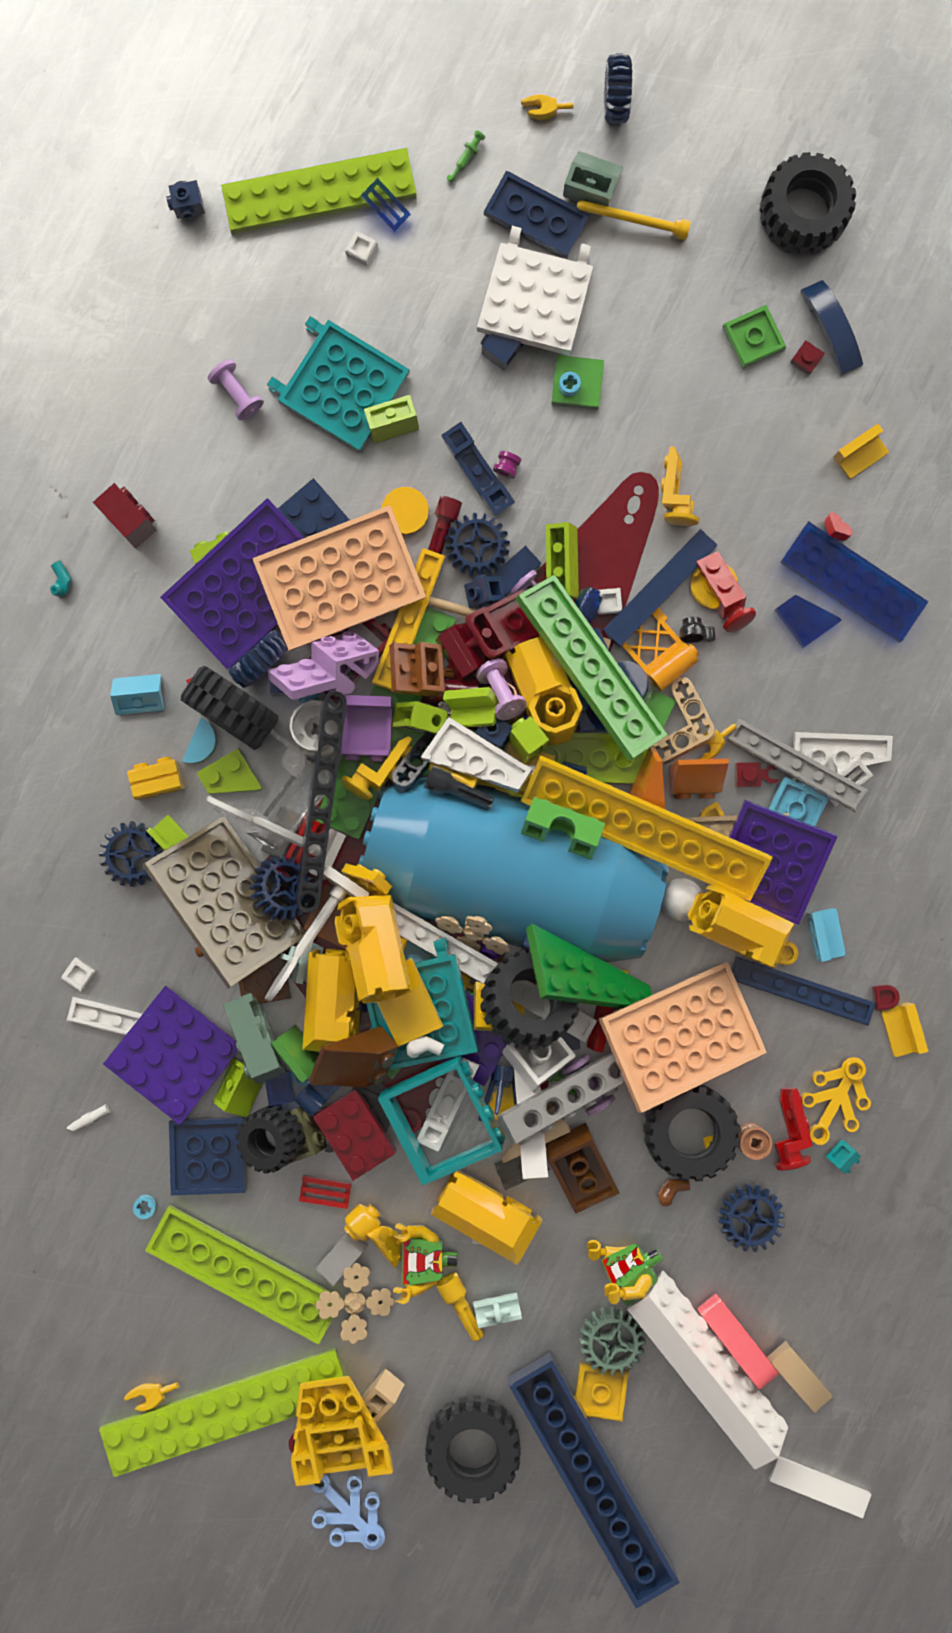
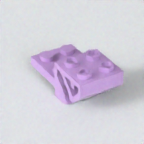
M344 631L339 635L325 636L319 640L312 641L311 659H303L298 663L280 665L277 668L268 670V679L292 700L327 690L330 692L338 691L345 695L352 693L355 689V683L346 676L348 672L354 670L367 679L379 664V650L356 632Z

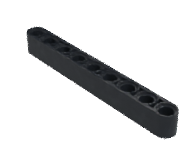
M338 691L326 693L321 704L295 895L297 906L306 913L313 912L318 908L321 897L347 706L345 695ZM332 695L340 699V707L336 710L331 709L328 705V699ZM329 720H333L337 724L336 732L331 735L325 731L324 727L325 723ZM325 745H330L334 750V754L330 759H324L321 755V750ZM322 770H327L330 773V780L325 784H321L318 780V774ZM318 795H325L327 798V804L323 808H317L314 804V800ZM319 819L322 820L324 823L323 830L319 833L312 832V822ZM313 844H317L320 847V854L317 857H309L308 848ZM309 869H314L317 872V877L312 882H307L304 879V874ZM306 894H311L314 897V901L310 906L301 905V898Z

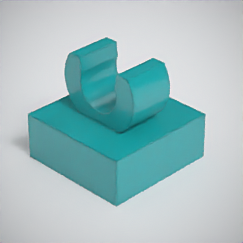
M843 1139L826 1155V1158L844 1174L850 1173V1168L855 1162L859 1164V1158L861 1157Z

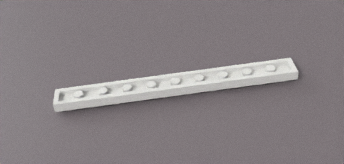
M393 903L400 936L436 957L437 954L433 941L446 937L449 948L448 953L449 955L456 953L460 971L484 984L486 978L498 963ZM526 980L515 981L511 985V1000L524 1006V1008L541 1018L549 1015V1000L540 999L538 986ZM579 1011L578 1016L574 1019V1024L566 1032L586 1042L597 1021Z

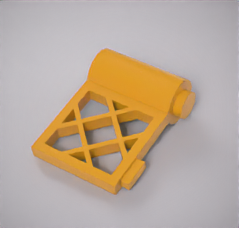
M658 608L651 615L658 623L657 631L642 630V624L640 629L634 632L639 634L638 646L628 645L625 642L621 647L646 672L649 681L661 692L699 661L697 658L699 652L691 643L687 645L682 642L665 622L668 620L666 615ZM642 634L656 635V646H641ZM659 635L670 636L675 643L669 648L658 647ZM640 651H654V660L646 666L640 659ZM658 652H663L661 655L657 657Z

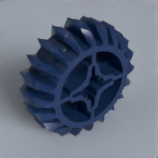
M623 53L611 54L606 60L604 118L607 123H626L630 116L633 80L632 59L629 55H624Z
M473 513V520H469L468 516L464 515V523L456 520L455 525L458 529L450 527L449 532L453 536L449 535L445 538L448 543H451L445 546V551L451 552L447 555V559H456L452 563V567L457 568L461 565L460 574H464L466 569L469 570V578L473 577V572H478V576L482 575V571H486V574L491 576L490 568L492 567L495 571H499L498 563L505 564L506 559L503 556L509 555V550L504 548L510 545V541L504 539L508 536L507 531L499 532L503 527L502 523L494 526L495 517H491L488 522L486 521L485 513L482 514L481 519H477V513ZM472 529V537L468 540H463V543H458L460 537L466 531ZM480 529L490 532L496 540L483 537ZM476 536L478 537V541L481 545L479 550V556L477 555V550H475L474 546L476 542ZM492 548H497L496 553L491 559L482 562V556L485 552L492 551ZM459 551L472 554L475 563L464 559Z
M274 630L260 639L230 668L229 674L232 679L242 688H246L260 678L288 650L282 635Z
M130 821L129 828L125 823H120L121 831L116 827L111 828L114 836L105 834L104 837L109 842L108 844H100L101 847L106 848V852H99L100 857H106V860L100 862V865L109 866L104 873L110 875L114 872L111 880L116 882L120 878L121 886H125L128 881L130 887H135L136 881H138L140 886L145 885L144 877L148 881H152L145 869L136 873V869H139V863L142 859H152L163 852L159 851L161 846L145 830V823L140 822L137 828L134 821ZM136 834L142 836L148 842L150 850L140 848L139 840H136ZM129 835V839H126L125 847L115 851L119 841ZM132 850L137 851V853H143V855H137L133 858L122 854L132 852ZM115 858H122L126 862L129 874L123 872L118 867Z
M281 855L278 859L276 856H272L269 858V861H262L261 866L254 869L256 874L250 878L255 883L251 884L248 888L255 891L250 896V899H257L258 903L255 904V908L262 906L261 915H266L270 912V920L278 917L280 922L285 921L286 918L291 921L295 919V915L298 917L303 915V911L299 909L295 902L296 893L294 887L297 885L300 862L295 865L294 857H290L287 860L285 855ZM277 870L288 873L291 878L285 877L281 872L278 873ZM307 870L304 874V879L307 882H312L314 878H307L306 874L309 873V870ZM267 877L269 879L268 883L270 885V891L268 893L266 889ZM288 883V885L284 888V891H280L276 894V891L280 889V886ZM311 894L304 895L301 898V905L310 906L308 902L313 901L314 897ZM273 899H279L283 904L286 903L288 907L276 904Z
M745 1184V1191L740 1186H737L736 1191L738 1194L734 1195L729 1191L730 1201L726 1199L721 1201L726 1208L718 1209L720 1214L725 1215L718 1218L720 1224H725L720 1228V1231L727 1233L725 1239L728 1242L734 1240L733 1246L735 1248L742 1244V1250L747 1252L751 1245L753 1252H757L758 1245H760L763 1250H766L767 1245L765 1242L769 1241L774 1245L775 1240L772 1236H781L777 1227H785V1224L778 1220L785 1217V1214L779 1211L783 1205L780 1202H776L778 1197L775 1194L769 1196L770 1190L768 1188H764L761 1191L759 1184L754 1186L753 1191L750 1184ZM751 1199L745 1208L736 1209L740 1203ZM759 1200L767 1204L770 1218L760 1214ZM753 1213L757 1217L756 1219H751V1221L749 1222L746 1218H744L747 1216L751 1217ZM733 1218L743 1222L744 1235L735 1231ZM761 1226L766 1227L760 1234L752 1236L757 1228Z

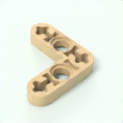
M685 677L677 678L673 682L671 690L688 726L653 745L656 750L658 748L666 750L670 748L667 743L671 742L672 747L676 751L675 753H672L671 750L664 753L665 757L661 759L662 765L710 742L716 735L715 726L694 685ZM679 685L689 686L686 691L690 699L686 700L682 692L677 693L680 690ZM691 704H698L700 706V712L696 716H690L687 713V708ZM702 720L706 728L710 727L707 736L703 734L698 735L701 728L696 721ZM680 736H686L689 738V744L685 748H678L676 740Z

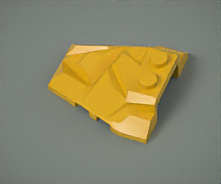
M350 1376L302 1382L300 1384L296 1413L298 1417L297 1427L293 1438L295 1439V1444L291 1455V1466L296 1486L320 1483L324 1474L364 1468L367 1469L368 1477L393 1474L394 1469L389 1446Z

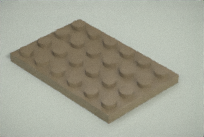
M222 816L145 862L142 867L229 989L303 938L306 932L296 917L291 921L286 918L283 922H280L278 917L270 920V912L266 915H261L262 906L255 908V904L258 903L257 899H250V896L255 891L248 888L251 884H255L250 878L256 874L254 869L259 865L225 816ZM267 878V881H266L267 893L270 891V885H269V883H268V880H269L268 878ZM273 899L276 904L288 907L286 903L283 904L279 899Z

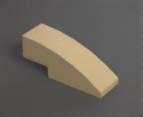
M786 1341L767 1357L814 1413L833 1397Z

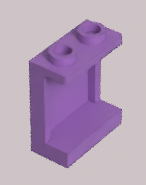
M345 695L347 706L340 755L346 757L345 760L360 761V757H370L371 762H385V758H388L391 753L392 697Z

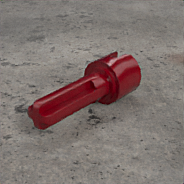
M440 495L434 513L438 519L428 550L438 554L442 553L451 523L458 519L463 504L461 501Z

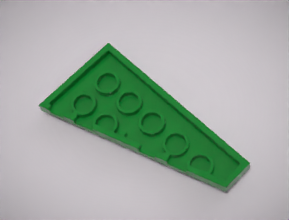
M534 924L526 927L540 999L624 1008L653 995L651 987L647 983Z

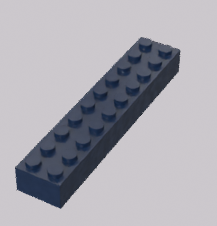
M549 1352L510 1375L508 1382L511 1391L635 1608H639L679 1584L680 1582L673 1564L552 1353Z

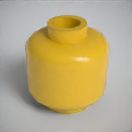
M358 1204L345 1217L346 1226L344 1229L355 1241H367L369 1239L367 1234L381 1226L378 1219L381 1214L372 1204L368 1207L364 1204Z

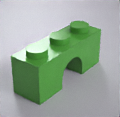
M534 797L521 834L544 842L546 836L551 831H562L570 838L569 852L592 860L605 823L598 821L596 818L574 812L572 809L550 803L548 800Z

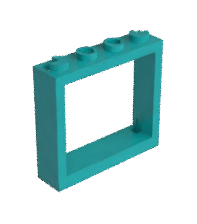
M461 1055L382 1090L378 1097L422 1186L502 1151L504 1140H506L500 1126L497 1127L493 1120L495 1115L489 1104L486 1105L482 1098L484 1093L480 1084L475 1083L471 1076L473 1072L468 1061L464 1062ZM456 1069L491 1140L430 1166L395 1096Z

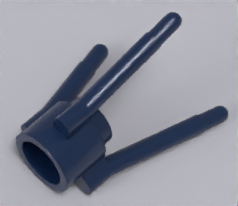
M496 1066L495 1072L491 1075V1081L484 1102L486 1105L489 1104L494 1086H498L495 1115H498L500 1111L503 1088H510L511 1083L514 1104L517 1105L513 1067Z

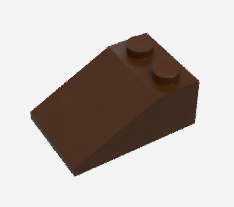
M382 1026L322 1046L309 1082L311 1085L368 1087L373 1084H380L387 1078V1073L395 1059L394 1056L399 1046Z
M587 1123L581 1124L571 1129V1132L545 1143L547 1161L575 1214L620 1193Z

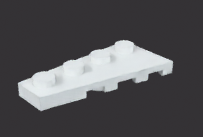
M448 717L421 756V760L519 792L532 773L531 768Z
M794 732L793 748L829 769L838 772L856 756L865 766L890 761L893 736Z

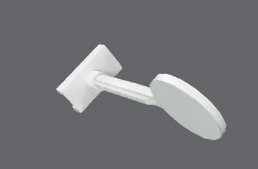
M207 797L206 801L251 821L257 827L302 847V836L263 818L251 816L215 798ZM331 828L325 866L329 865L330 867L346 835ZM313 844L308 848L311 855L317 857L320 854L319 845ZM309 870L310 873L317 876L316 870Z
M329 865L325 866L323 876L335 885L329 893L331 896L297 945L293 957L286 963L271 985L265 997L268 1001H271L279 992L295 967L297 960L307 951L338 902H342L346 894L351 897L369 895V892Z

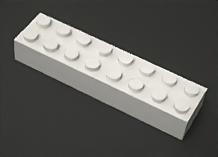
M663 1270L656 1274L658 1278L657 1283L649 1289L644 1298L635 1300L628 1306L627 1310L754 1470L777 1459L788 1430L784 1418L778 1415L768 1398L762 1395L750 1377L739 1366L736 1359L723 1346L719 1337L715 1336L710 1330L705 1319L699 1316L689 1299L684 1297L676 1287L673 1279L668 1277Z

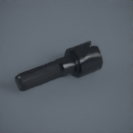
M433 765L426 780L425 789L441 796L447 792L489 810L494 802L492 796L452 779V773Z

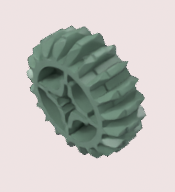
M610 1306V1313H606L604 1307L600 1308L602 1315L598 1316L596 1312H592L594 1320L585 1319L584 1322L589 1328L582 1327L580 1329L581 1334L584 1335L579 1338V1343L584 1345L580 1348L581 1354H587L584 1357L585 1362H592L591 1367L593 1370L600 1366L601 1374L604 1375L607 1369H609L610 1375L614 1376L615 1370L619 1369L620 1374L624 1375V1367L627 1366L629 1370H633L631 1362L640 1363V1358L636 1354L642 1355L645 1353L644 1348L641 1347L646 1344V1339L641 1337L645 1334V1331L642 1328H638L640 1325L636 1320H633L630 1312L625 1315L624 1308L621 1307L618 1313H615L614 1306ZM612 1323L608 1330H598L603 1325ZM622 1325L627 1327L632 1333V1343L627 1342L626 1338L621 1337ZM613 1337H616L617 1342L613 1341L612 1345H610L609 1347L608 1340H612ZM593 1339L598 1340V1343L604 1346L603 1357L592 1347ZM617 1352H626L621 1357L613 1359Z

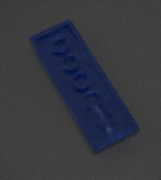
M809 521L780 561V563L899 643L903 641L929 602L835 538L830 537L829 534Z

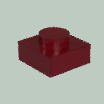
M805 340L792 358L791 363L810 376L825 353Z

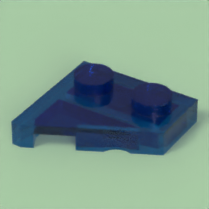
M794 595L775 609L778 616L802 648L842 621L840 617L798 595Z

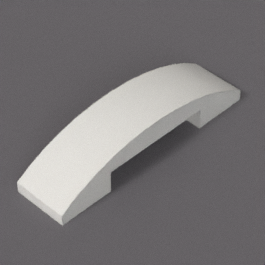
M462 1057L464 1062L468 1061L473 1072L471 1076L473 1078L479 1065ZM456 1069L447 1073L417 1138L419 1143L436 1151H439L467 1091Z

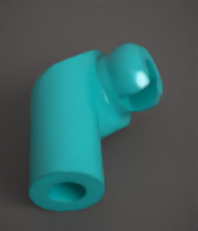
M59 560L51 565L57 579L53 586L50 587L52 595L62 597L67 594L72 579L62 561Z

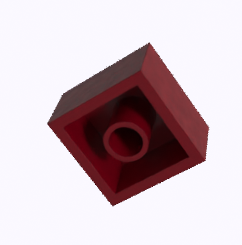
M113 483L93 501L94 505L135 549L157 531L152 525L155 521L153 517L139 504L125 486L120 489Z

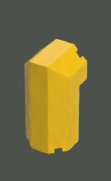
M536 637L518 644L514 647L515 653L511 655L510 651L505 654V661L519 695L523 696L527 702L525 710L528 717L531 716L549 739V743L553 746L571 740L581 718L582 705L576 690L571 687L564 668L542 637Z
M708 885L705 888L708 890L706 893L700 892L695 896L694 903L688 912V919L693 924V926L689 925L690 931L725 946L744 957L758 961V963L768 967L776 968L794 923L713 885Z
M391 895L348 897L340 902L337 910H341V914L336 916L334 923L338 942L341 945L348 946L345 949L349 952L358 1000L364 1004L383 1002L395 995V998L411 992V984Z
M320 949L309 951L302 1050L320 1052L322 1046L360 1033L361 1012L360 1010H355L359 1007L349 952L343 949H326L325 954H320Z
M460 1169L454 1172V1176L451 1174L437 1198V1201H439L437 1207L434 1206L431 1211V1215L516 1265L519 1264L543 1222L542 1217L538 1214L535 1218L530 1214L533 1210L510 1196H507L504 1200L502 1193L497 1192Z

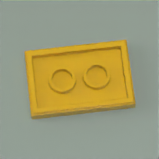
M412 958L406 960L412 991L398 998H395V995L388 997L386 1001L377 1002L398 1046L443 1027L442 1021Z

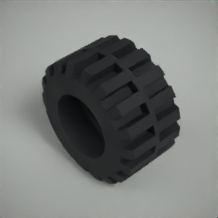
M268 1105L245 1117L242 1120V1124L238 1126L237 1130L240 1133L236 1134V1140L239 1141V1144L236 1145L237 1150H241L242 1154L240 1157L242 1160L246 1159L247 1166H254V1171H263V1174L277 1172L295 1161L302 1153L300 1150L304 1148L305 1144L302 1142V1139L305 1138V1134L301 1132L303 1126L301 1123L298 1124L296 1121L298 1117L295 1114L291 1115V1110L288 1108L282 1110L281 1105ZM265 1130L273 1136L275 1148L268 1142Z

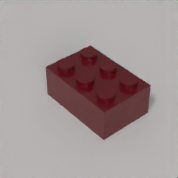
M358 1087L321 1109L313 1116L353 1181L396 1154L397 1148Z

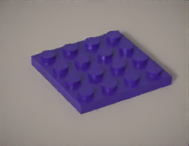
M744 799L729 838L772 856V860L751 901L748 902L799 925L838 836Z
M164 986L103 1065L172 1120L181 1125L239 1051L236 1046L237 1041L168 986Z

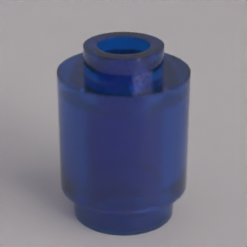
M588 586L587 589L580 590L575 604L590 624L591 620H594L603 597L600 596L601 592Z

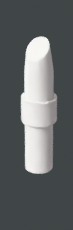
M105 1104L93 1112H88L70 1124L66 1129L76 1132L85 1126L88 1127L95 1123L96 1120L111 1113L110 1108Z

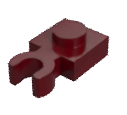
M761 762L735 763V787H761V780L768 784L777 783L778 779H771L768 776L770 770H777V768L770 765L761 769Z

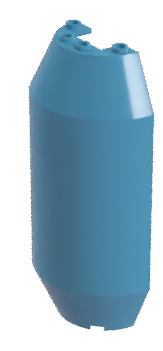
M428 777L420 778L408 792L396 791L392 786V782L381 789L378 798L381 802L378 808H373L370 821L374 822L371 832L366 831L363 845L367 846L365 855H361L358 864L371 871L377 869L386 876L385 880L392 886L387 895H391L392 902L419 918L435 922L436 918H441L442 916H451L459 922V926L463 929L466 926L465 922L468 916L482 917L492 926V930L489 931V934H484V937L489 939L493 936L500 937L507 944L519 948L522 947L525 937H528L526 927L534 924L605 962L637 959L644 955L647 942L651 939L666 888L665 880L668 875L667 865L603 837H600L593 858L590 860L568 851L571 843L570 838L562 831H551L546 836L544 842L523 835L521 831L530 805L521 802L522 798L510 796L508 793L487 786L477 785L475 789L494 798V802L489 810L447 792L441 796L425 789L424 786Z

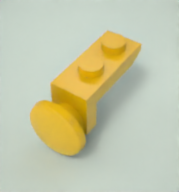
M670 447L669 455H666L664 459V468L667 470L666 477L662 478L661 492L663 493L662 504L666 510H673V512L665 513L664 520L676 526H695L700 520L698 516L693 515L695 501H691V495H679L683 463L676 448Z
M408 736L400 740L377 773L361 763L353 777L342 776L341 783L357 797L371 800L373 795L368 788L371 786L380 792L388 779L392 780L394 770L412 749V738Z

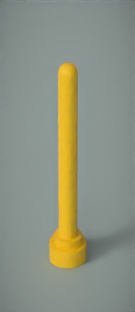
M583 200L577 203V208L581 211L672 232L676 239L686 241L691 221L684 219L671 222Z

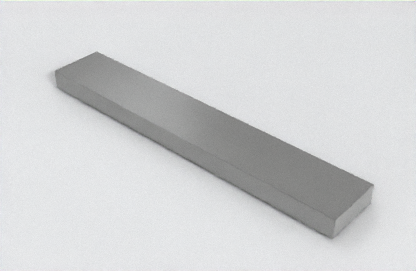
M740 718L735 724L737 728L727 737V741L853 812H856L868 792L864 787Z

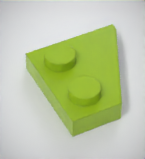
M239 748L197 772L208 794L259 791L263 789Z

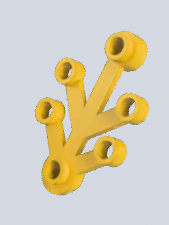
M850 1057L844 1060L841 1068L827 1072L816 1071L812 1074V1082L817 1086H824L828 1081L842 1078L838 1087L813 1094L805 1092L801 1095L803 1099L802 1105L807 1108L813 1107L816 1103L830 1100L818 1124H814L809 1128L813 1143L823 1145L828 1142L830 1133L827 1128L840 1105L844 1116V1129L849 1132L858 1130L859 1122L854 1116L848 1096L851 1084H853L857 1096L854 1100L855 1106L862 1111L868 1110L871 1106V1101L866 1096L862 1078L866 1074V1066L861 1059ZM851 1065L857 1067L856 1072L853 1074L849 1072ZM819 1074H822L824 1077L821 1083L816 1081V1077ZM806 1096L812 1097L810 1104H805L804 1099ZM862 1098L866 1099L864 1107L859 1106V1101ZM849 1120H854L855 1125L853 1128L847 1127ZM817 1129H820L822 1132L819 1138L814 1137V1132Z

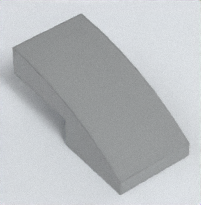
M346 1232L315 1269L334 1286L343 1276V1270L351 1267L367 1248L368 1244L362 1240L355 1241Z

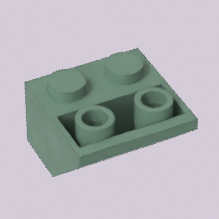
M578 151L564 183L563 197L577 202L583 200L609 207L623 166Z

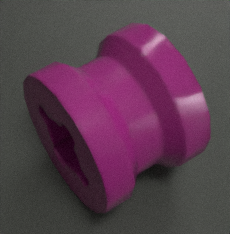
M499 451V461L494 465L493 471L505 478L514 479L517 474L516 467L520 465L522 459L511 452Z

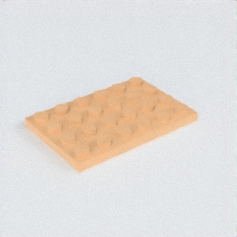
M390 505L252 558L289 651L426 598Z
M728 962L721 963L599 1019L638 1113L649 1110L767 1053Z

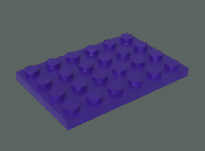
M267 498L160 598L228 670L278 624L252 558L304 539V537Z

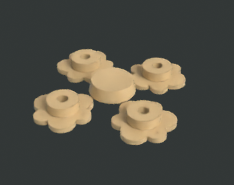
M442 916L435 920L438 923L437 926L442 930L453 934L455 932L462 933L463 931L466 936H458L456 939L477 952L480 949V945L476 943L477 940H483L482 942L486 945V948L493 950L497 954L509 953L510 951L508 944L502 938L496 936L490 939L484 938V934H489L492 926L482 917L468 916L464 929L451 916Z
M355 1263L352 1267H347L343 1270V1277L345 1278L343 1285L350 1287L352 1291L345 1296L344 1301L339 1298V1294L336 1291L332 1293L323 1291L319 1295L320 1300L315 1303V1307L319 1310L318 1313L322 1319H327L330 1316L332 1318L337 1317L338 1311L343 1309V1307L348 1313L353 1314L348 1320H344L341 1323L343 1329L340 1332L341 1339L344 1341L349 1340L351 1344H355L358 1340H363L367 1336V1330L365 1329L367 1326L366 1321L360 1320V1317L356 1315L364 1309L365 1304L371 1309V1314L374 1316L378 1314L381 1316L388 1315L390 1307L394 1304L391 1292L387 1288H383L380 1291L377 1289L373 1290L371 1296L365 1301V1297L359 1291L362 1287L368 1285L369 1281L367 1278L370 1275V1270L365 1266L361 1267L359 1263Z

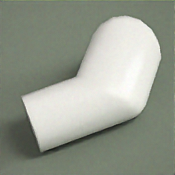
M421 1036L409 1042L407 1054L411 1058H417L419 1054L428 1050L440 1056L445 1045L430 1037Z

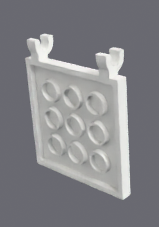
M512 226L508 244L501 243L479 318L477 332L488 335L495 334L521 341L523 344L570 355L593 266L587 265L591 246L581 244L578 260L574 262L518 247L521 228Z

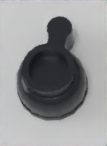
M687 617L682 620L679 638L684 643L715 641V628L713 626H704L700 617Z

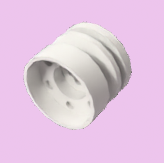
M311 700L302 703L295 709L290 719V731L297 747L304 754L312 758L315 755L317 734H315L314 729L319 726L321 700ZM328 704L331 709L335 710L331 704ZM333 720L325 723V731L330 735L334 734L337 730V724ZM325 745L321 750L323 758L334 753L330 745Z

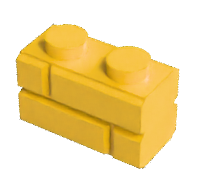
M171 757L157 759V764L149 766L147 762L133 765V770L127 771L134 800L139 801L185 789L179 761L172 760Z

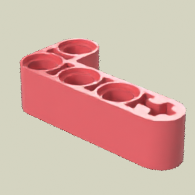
M717 1293L697 1308L759 1390L780 1374Z

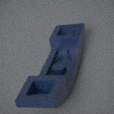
M821 280L801 289L800 292L810 312L814 311L832 348L831 356L840 375L863 366L861 353L853 330L840 303L829 286Z
M459 422L441 435L462 472L494 516L515 503L504 484L500 483L475 446V441L462 422Z

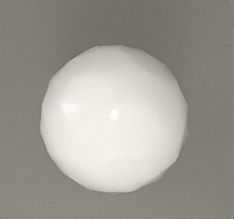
M674 879L666 884L661 908L673 920L688 921V912L694 903L695 896L703 892L690 879Z

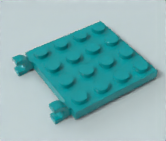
M309 316L305 323V326H307L306 331L316 335L317 338L288 384L285 385L272 376L267 383L268 389L274 394L280 395L278 403L358 452H361L371 436L364 409L393 400L408 377L410 369L332 321L327 320L326 324L323 325Z
M446 937L433 941L437 958L414 962L443 1024V1027L423 1036L430 1037L445 1046L440 1056L427 1050L419 1054L417 1058H411L407 1054L409 1042L398 1047L394 1056L395 1059L389 1070L479 1051L456 953L449 955ZM377 1002L367 1003L372 1028L382 1026L394 1040Z

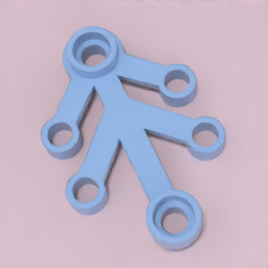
M329 1473L324 1474L321 1480L324 1482V1486L318 1487L316 1484H310L314 1492L323 1493L341 1512L325 1513L322 1510L316 1511L312 1517V1525L315 1528L321 1529L326 1524H353L359 1530L343 1531L340 1528L333 1529L329 1538L331 1545L339 1547L344 1542H361L365 1548L375 1550L382 1546L385 1540V1532L378 1524L380 1496L375 1492H370L366 1495L367 1523L360 1516V1490L363 1483L361 1476L353 1474L348 1479L347 1487L350 1491V1505L330 1485L331 1478ZM352 1480H357L359 1482V1485L357 1487H354L351 1485L350 1482ZM375 1498L377 1503L371 1505L368 1499ZM317 1516L323 1517L324 1521L322 1523H318L315 1520V1518ZM339 1534L342 1537V1539L336 1541L334 1540L333 1535ZM370 1534L376 1535L377 1539L372 1541L368 1538V1536Z

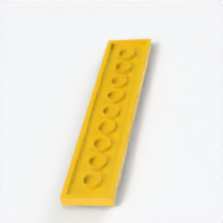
M540 756L521 799V802L531 806L534 797L548 800L550 803L563 808L572 809L574 812L587 817L596 818L598 821L605 823L601 837L708 884L722 888L747 901H751L772 860V856L543 756Z

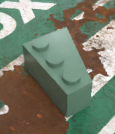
M249 993L223 1004L231 1030L237 1040V1049L246 1063L243 1067L248 1079L251 1078L257 1084L284 1074L285 1070L280 1055L271 1044L275 1040L264 1007Z

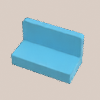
M161 674L113 679L110 697L115 715L163 711L164 701L161 693Z
M832 908L807 913L816 961L824 962L831 960V958L845 956L837 909Z

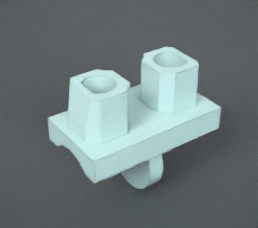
M312 942L307 951L297 960L290 980L299 984H303V981L307 982L309 951L320 949V954H322L323 947ZM291 946L288 954L281 953L280 958L287 960V963L293 957L296 946Z
M517 1293L473 1302L478 1328L522 1319Z

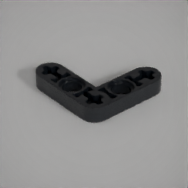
M425 734L420 737L394 770L392 786L396 791H410L428 769L431 763L421 760V756L425 752V745L429 746L436 735ZM419 759L423 764L419 767H414L410 764V761ZM407 772H409L407 781L404 780L402 781V783L399 782V779H404V777L407 775Z

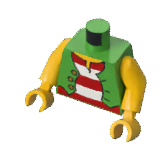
M398 1223L395 1227L402 1230V1233L398 1236L394 1235V1238L403 1242L402 1286L406 1287L405 1289L395 1287L393 1292L402 1293L401 1298L395 1300L396 1303L406 1304L410 1298L420 1295L437 1285L438 1281L442 1279L443 1267H457V1252H443V1240L439 1239L435 1232L423 1225L406 1227Z
M591 1240L587 1243L588 1257L592 1261H596L600 1256H603L601 1261L611 1282L604 1288L605 1296L608 1297L610 1303L617 1304L621 1299L628 1307L635 1300L644 1298L649 1289L657 1283L658 1278L653 1267L664 1260L657 1247L644 1253L637 1244L625 1247L604 1246V1248H601V1244L596 1240Z

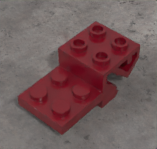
M523 589L487 608L484 606L465 617L466 623L452 625L438 635L435 641L437 644H442V653L459 682L476 674L477 670L486 662L493 659H502L508 651L515 650L514 647L518 644L540 636L515 600L518 595L524 592Z

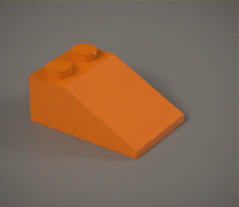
M651 746L648 748L629 794L665 809L662 760L655 747Z
M729 759L677 760L669 766L670 795H676V799H691V795L699 794L700 799L715 798V794L722 792Z

